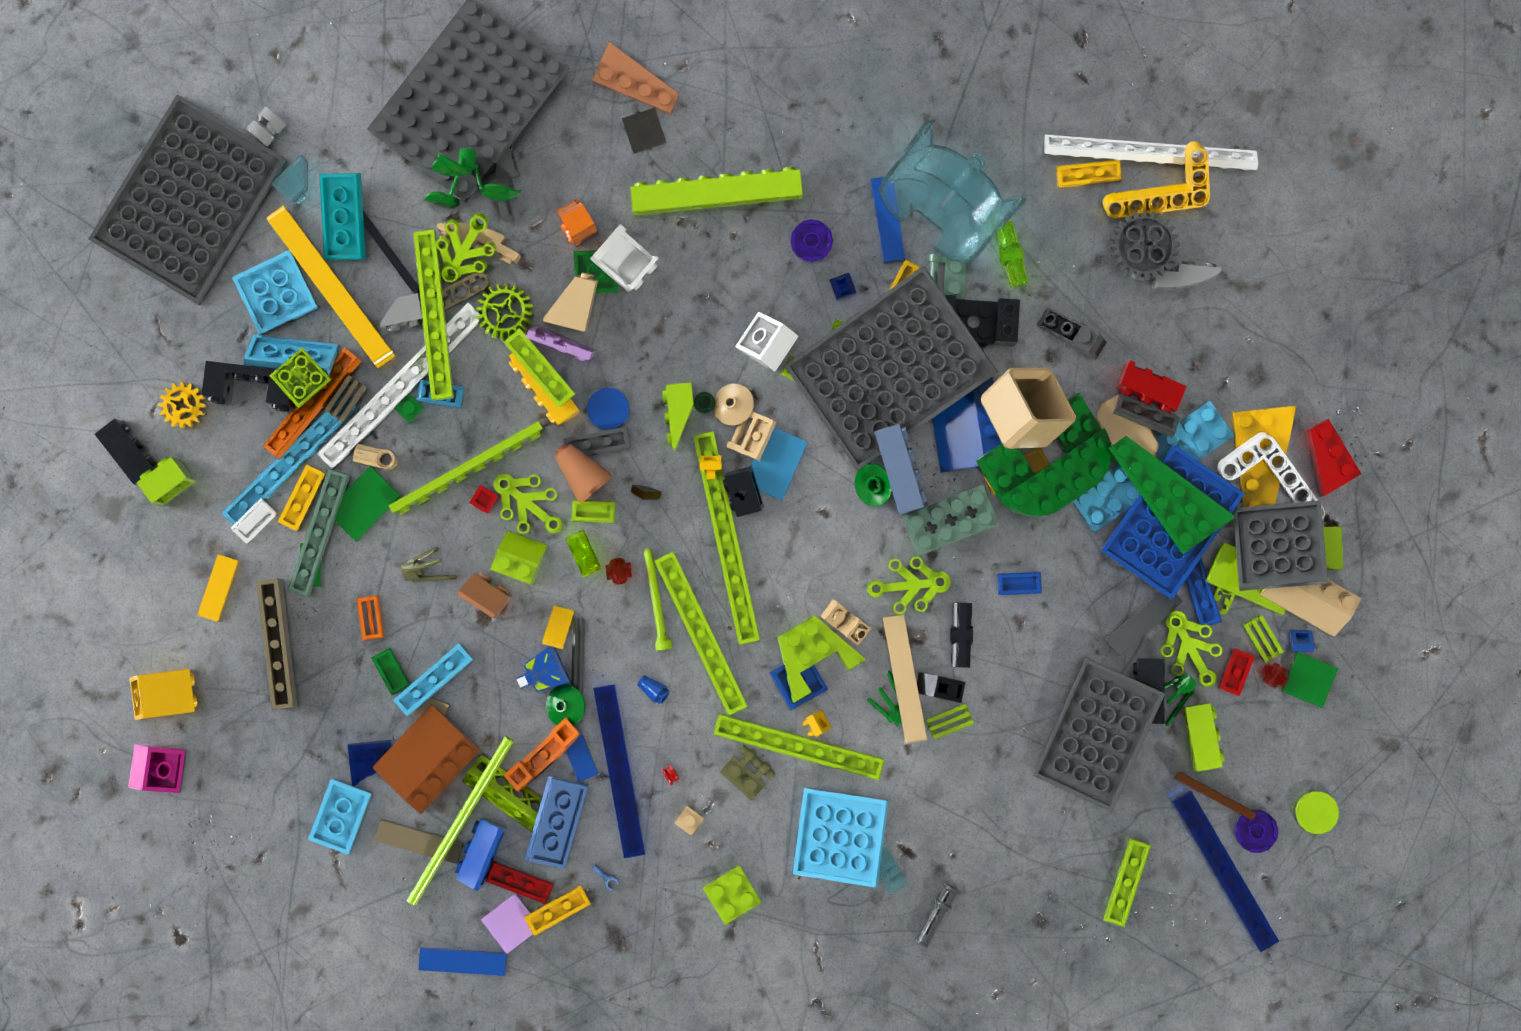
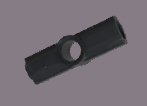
M953 603V625H951L950 644H952L951 667L970 668L971 645L973 644V626H971L972 603Z

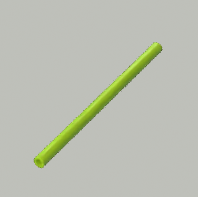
M504 736L408 897L407 901L410 904L417 905L514 743V740L510 737Z

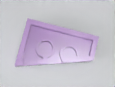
M539 325L529 329L526 336L528 339L553 347L557 351L573 354L574 358L581 361L590 360L595 352L593 348Z

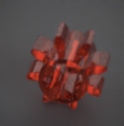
M614 558L609 562V565L605 566L607 580L612 579L614 584H624L627 582L628 577H632L630 562L625 563L623 558Z
M1276 662L1272 666L1266 664L1261 671L1265 675L1262 681L1275 689L1278 685L1284 687L1289 679L1285 676L1288 670Z

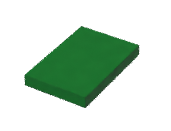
M369 466L344 492L335 522L357 542L389 509L388 505L397 501L401 495L378 472Z

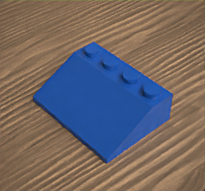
M993 377L932 418L941 473L977 468L979 466L975 460L1002 443L981 403L982 394L994 384Z

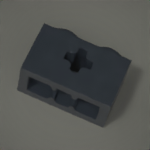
M752 466L727 472L725 479H723L725 491H729L731 496L729 500L731 511L735 512L737 517L762 511L764 504ZM740 488L742 491H746L745 496L742 493H738Z

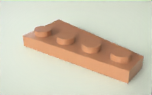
M608 43L592 81L671 115L679 94L612 43Z

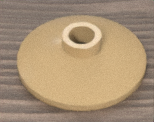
M741 384L724 386L714 398V414L719 421L726 425L735 426L742 424L753 412V395L748 388ZM733 399V405L728 406L729 401Z

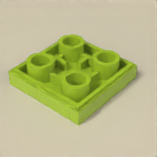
M303 347L269 375L298 408L331 381L330 377Z

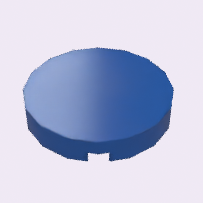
M599 389L588 400V417L592 424L599 429L611 430L619 428L628 419L629 403L624 394L617 389Z

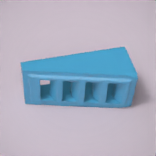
M420 380L417 396L418 402L461 408L464 387L453 385V390L457 391L455 403L451 402V399L433 401L431 400V391L429 392V398H425L426 387H430V382Z

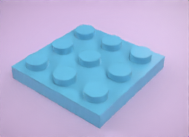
M290 250L232 277L259 335L266 334L318 308Z

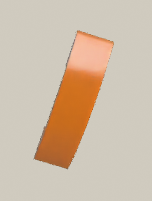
M565 718L526 758L518 761L506 772L504 777L517 792L551 766L574 743L580 735L579 731L568 718Z

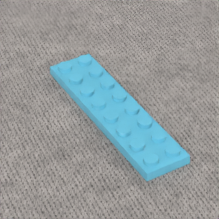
M1208 401L1178 422L1173 437L1164 434L1156 437L1159 444L1156 458L1162 461L1172 445H1176L1199 461L1235 435L1211 401ZM1119 464L1106 472L1105 476L1096 486L1072 501V503L1092 532L1095 533L1127 511L1139 493Z

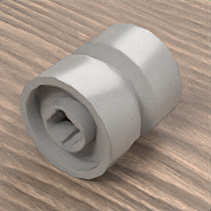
M265 106L258 114L259 119L253 120L246 129L268 147L275 139L274 134H279L287 124Z

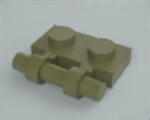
M743 745L739 752L744 758L739 761L733 756L720 773L752 801L766 785L760 778L765 775L771 780L776 773L770 769L771 766L767 762L764 763L755 755L756 752L754 750H749ZM749 761L759 769L755 774L745 766Z

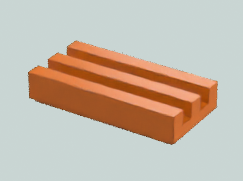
M379 595L356 598L362 641L384 638ZM371 600H374L378 634H375ZM364 601H366L371 635H367L362 604Z

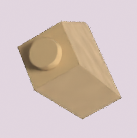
M584 272L581 275L575 276L545 315L543 322L585 332L589 324L598 279H594V275Z

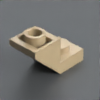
M834 599L820 616L858 646L871 630L870 627Z

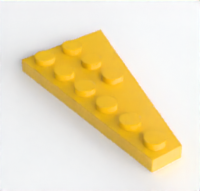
M1296 406L1232 412L1235 449L1256 434L1265 432L1275 439L1286 455ZM1263 439L1260 442V448L1267 447L1269 439ZM1250 451L1244 452L1242 455L1243 461L1251 458ZM1275 456L1272 460V465H1278L1281 461V456ZM1261 460L1239 476L1240 490L1245 493L1241 499L1242 507L1276 504L1280 483L1264 460Z

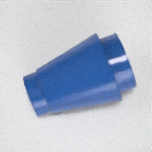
M645 675L637 684L654 704L658 703L661 705L670 694L666 685Z

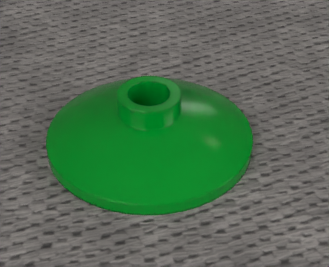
M878 464L865 465L857 472L855 477L856 493L865 504L880 506L885 504L892 495L886 469Z
M568 684L555 687L548 695L546 701L548 717L555 725H558L565 718H568L573 725H576L582 719L585 712V699L581 691L575 686ZM561 702L564 704L563 709H561Z

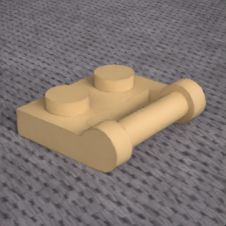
M752 412L745 422L737 426L731 442L728 441L726 448L760 461L777 422ZM750 419H753L746 433V436L742 442V445L740 446L739 442L748 425V422Z

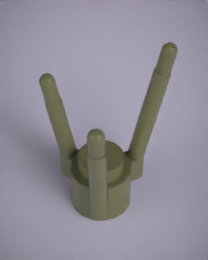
M434 547L413 559H409L406 564L401 565L405 580H412L413 583L456 579L457 576H419L423 574V568L441 563V559L423 564L418 562L436 552L438 547Z

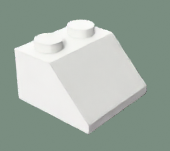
M758 312L735 347L775 372L799 336L783 323Z

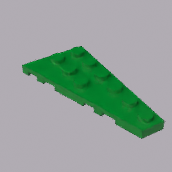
M1124 436L1107 448L1181 554L1186 553L1235 518L1233 514L1129 437Z

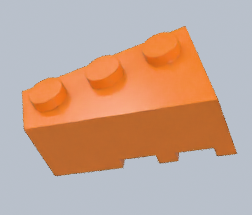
M578 198L555 211L563 223L560 226L570 244L574 242L576 247L598 235L592 218Z

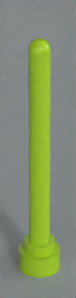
M645 549L644 557L658 634L655 648L656 651L673 649L672 640H669V636H666L653 553L651 549Z

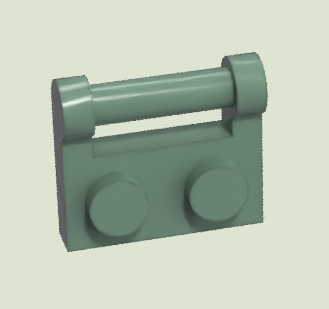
M929 255L930 275L936 283H938L939 263L945 264L944 295H956V299L964 300L967 257Z

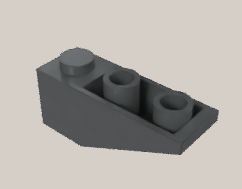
M1047 307L1037 323L1039 328L1094 360L1097 359L1107 343L1100 333Z

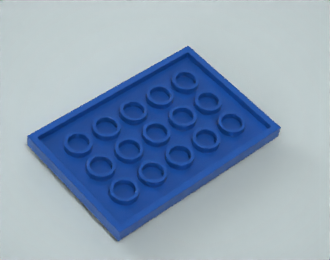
M1172 445L1161 461L1230 513L1233 512L1245 494L1176 445ZM1139 494L1100 551L1172 600L1221 528L1186 553L1181 554Z

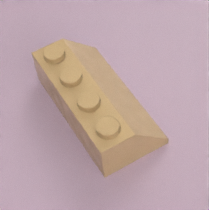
M1328 580V584L1263 589L1260 594L1262 597L1331 636H1335L1352 618L1362 599Z

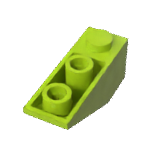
M691 382L666 385V390L662 391L663 403H668V411L664 412L665 423L670 424L671 433H667L668 446L672 445L673 450H677L694 407Z

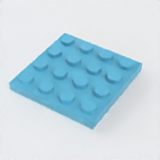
M804 788L793 874L874 888L878 887L889 801Z

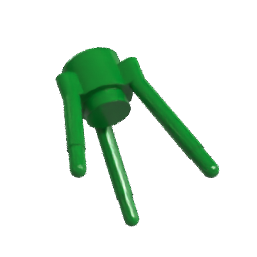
M887 671L890 683L896 694L893 676L890 671ZM879 687L878 691L890 706L889 713L872 699L868 698L867 701L884 715L890 723L894 722L896 726L900 725L902 722L898 703L894 705L888 695Z
M1187 673L1182 677L1177 676L1165 684V689L1177 684L1175 685L1177 691L1167 700V704H1170L1180 694L1184 696L1165 723L1166 726L1170 725L1189 697L1195 693L1194 689L1198 686L1195 680Z

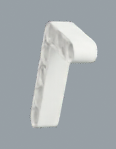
M1260 432L1221 459L1217 465L1218 472L1225 479L1234 480L1258 462L1264 460L1294 503L1318 501L1275 439L1268 433ZM1263 439H1269L1268 446L1260 448V442ZM1250 451L1251 458L1243 461L1242 455L1244 452ZM1275 456H1281V461L1278 465H1272V460ZM1233 464V471L1228 474L1224 473L1226 465ZM1293 473V479L1290 482H1285V475ZM1305 490V496L1297 499V492ZM1321 505L1322 519H1323V518H1324V515H1325V510H1324V508H1323L1322 505Z

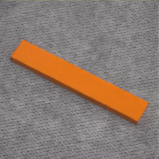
M344 348L335 358L330 375H328L331 381L300 408L295 406L263 447L280 460L340 388L346 377L350 376L360 364L361 360Z

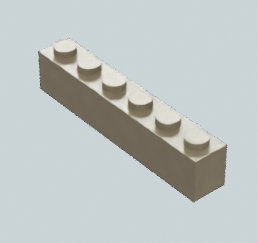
M276 578L256 581L271 709L298 707L283 580Z

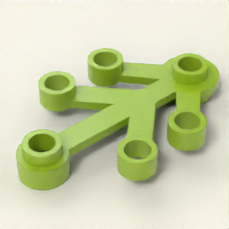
M476 213L470 219L471 229L463 243H461L457 231L459 223L454 219L446 223L445 230L449 233L456 254L452 261L448 250L450 240L445 236L438 238L436 247L440 250L444 263L441 268V275L446 282H457L462 274L484 272L487 267L484 259L479 258L473 264L461 265L464 259L483 255L492 256L495 253L496 245L493 242H486L482 247L470 249L478 233L484 231L488 226V218L484 214ZM477 218L483 220V224H480ZM449 224H453L455 229H451ZM440 241H444L446 246H442ZM486 247H491L492 252H489ZM477 263L482 264L483 268H479ZM449 269L454 270L455 274L450 273Z
M500 474L494 480V488L501 494L502 510L500 516L503 520L509 521L514 516L513 510L510 509L511 495L517 500L519 519L517 530L519 533L527 534L530 531L526 508L545 523V527L550 533L556 534L562 530L563 522L560 518L549 516L532 502L537 500H556L558 494L555 489L548 488L540 492L521 493L515 487L530 485L536 488L541 484L540 477L533 474L528 478L513 479L509 474ZM533 477L538 478L536 485H532L530 482ZM506 480L508 486L502 488L500 485L501 481ZM549 491H554L555 493L552 499L547 497ZM509 510L511 516L505 518L503 516L504 511ZM551 521H556L558 523V526L555 529H552L550 527ZM521 524L527 525V530L525 532H522L520 530Z
M918 556L910 560V566L913 569L920 570L929 579L919 580L902 566L900 560L892 559L888 565L889 569L897 572L907 581L883 584L881 581L874 580L868 584L867 591L870 596L877 598L884 592L908 590L902 599L893 606L896 614H903L906 611V606L921 588H929L923 598L917 600L914 604L918 612H924L928 607V603L937 592L942 593L949 589L951 580L945 572L932 571ZM914 559L920 561L919 567L913 566L912 562ZM893 561H897L899 563L898 569H893L891 567V563ZM938 578H942L944 580V584L942 586H938L936 584V580ZM873 585H878L880 587V591L878 593H874L872 591ZM920 601L925 604L923 610L917 608V603ZM897 604H902L904 606L902 612H898L896 610Z
M1172 611L1166 617V625L1170 630L1166 643L1161 648V653L1164 657L1172 656L1175 651L1173 645L1177 634H1179L1182 643L1176 663L1171 668L1172 674L1181 676L1184 673V664L1189 653L1200 673L1199 682L1205 687L1213 686L1217 680V674L1214 670L1206 667L1197 648L1208 651L1212 656L1218 657L1223 652L1222 645L1190 637L1186 629L1199 632L1203 638L1211 636L1213 629L1209 624L1202 625L1187 620L1186 615L1181 611ZM1178 618L1180 625H1174L1173 619ZM1202 628H1209L1210 633L1207 635L1203 634ZM1217 646L1220 648V652L1216 654L1212 651V648ZM1170 647L1172 652L1166 654L1164 648ZM1180 666L1182 668V672L1177 673L1174 670V667ZM1205 675H1209L1211 677L1210 682L1204 681Z

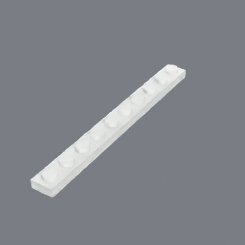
M1045 135L1044 154L1054 156L1070 155L1073 157L1083 156L1095 159L1109 158L1114 160L1185 165V148L1187 145ZM1204 147L1208 153L1209 166L1223 169L1238 168L1242 170H1257L1258 168L1257 151ZM1195 151L1192 157H1197L1201 151Z
M469 303L446 324L449 353L482 321V319L477 320L476 316L480 315V313ZM426 345L317 453L332 469H335L357 444L420 383V380H423L429 374Z

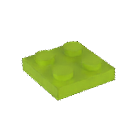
M740 865L703 887V890L725 925L762 903Z

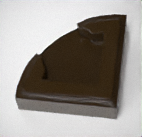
M632 485L631 487L632 494L643 500L660 499L661 491L641 485Z

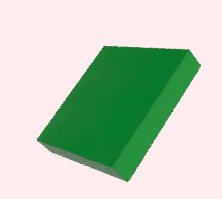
M597 250L573 251L574 276L581 275L582 272L594 275V279H598L595 294L618 293V283L590 260Z
M1297 652L1281 692L1323 708L1338 668Z

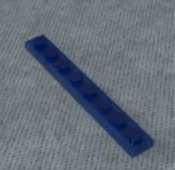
M614 684L593 688L624 858L645 855L616 687Z
M1188 791L1172 801L1173 805L1259 952L1278 943L1277 936L1192 791Z

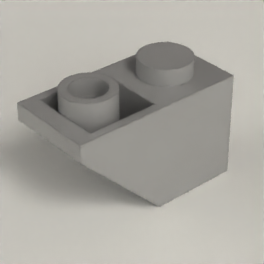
M416 293L397 297L380 322L381 327L384 330L387 329L388 332L400 330V326L408 325V327L420 326L421 322H423L420 295Z

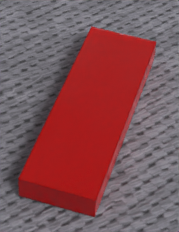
M496 861L492 862L485 881L544 904L547 903L554 885L552 882Z

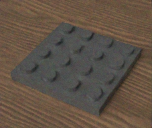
M1321 500L1240 507L1233 510V515L1235 516L1234 529L1239 591L1328 584Z

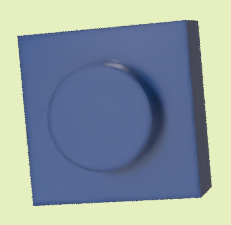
M1290 630L1289 637L1292 651L1314 652L1315 642L1312 630Z

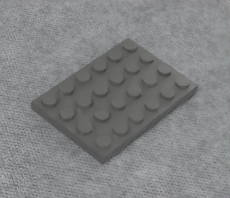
M1085 658L1033 776L1113 812L1166 693Z

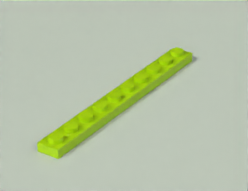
M714 431L693 436L699 466L700 456H719ZM700 470L738 643L741 645L759 641L760 638L728 493L723 485V471L715 470V479H707L706 470Z

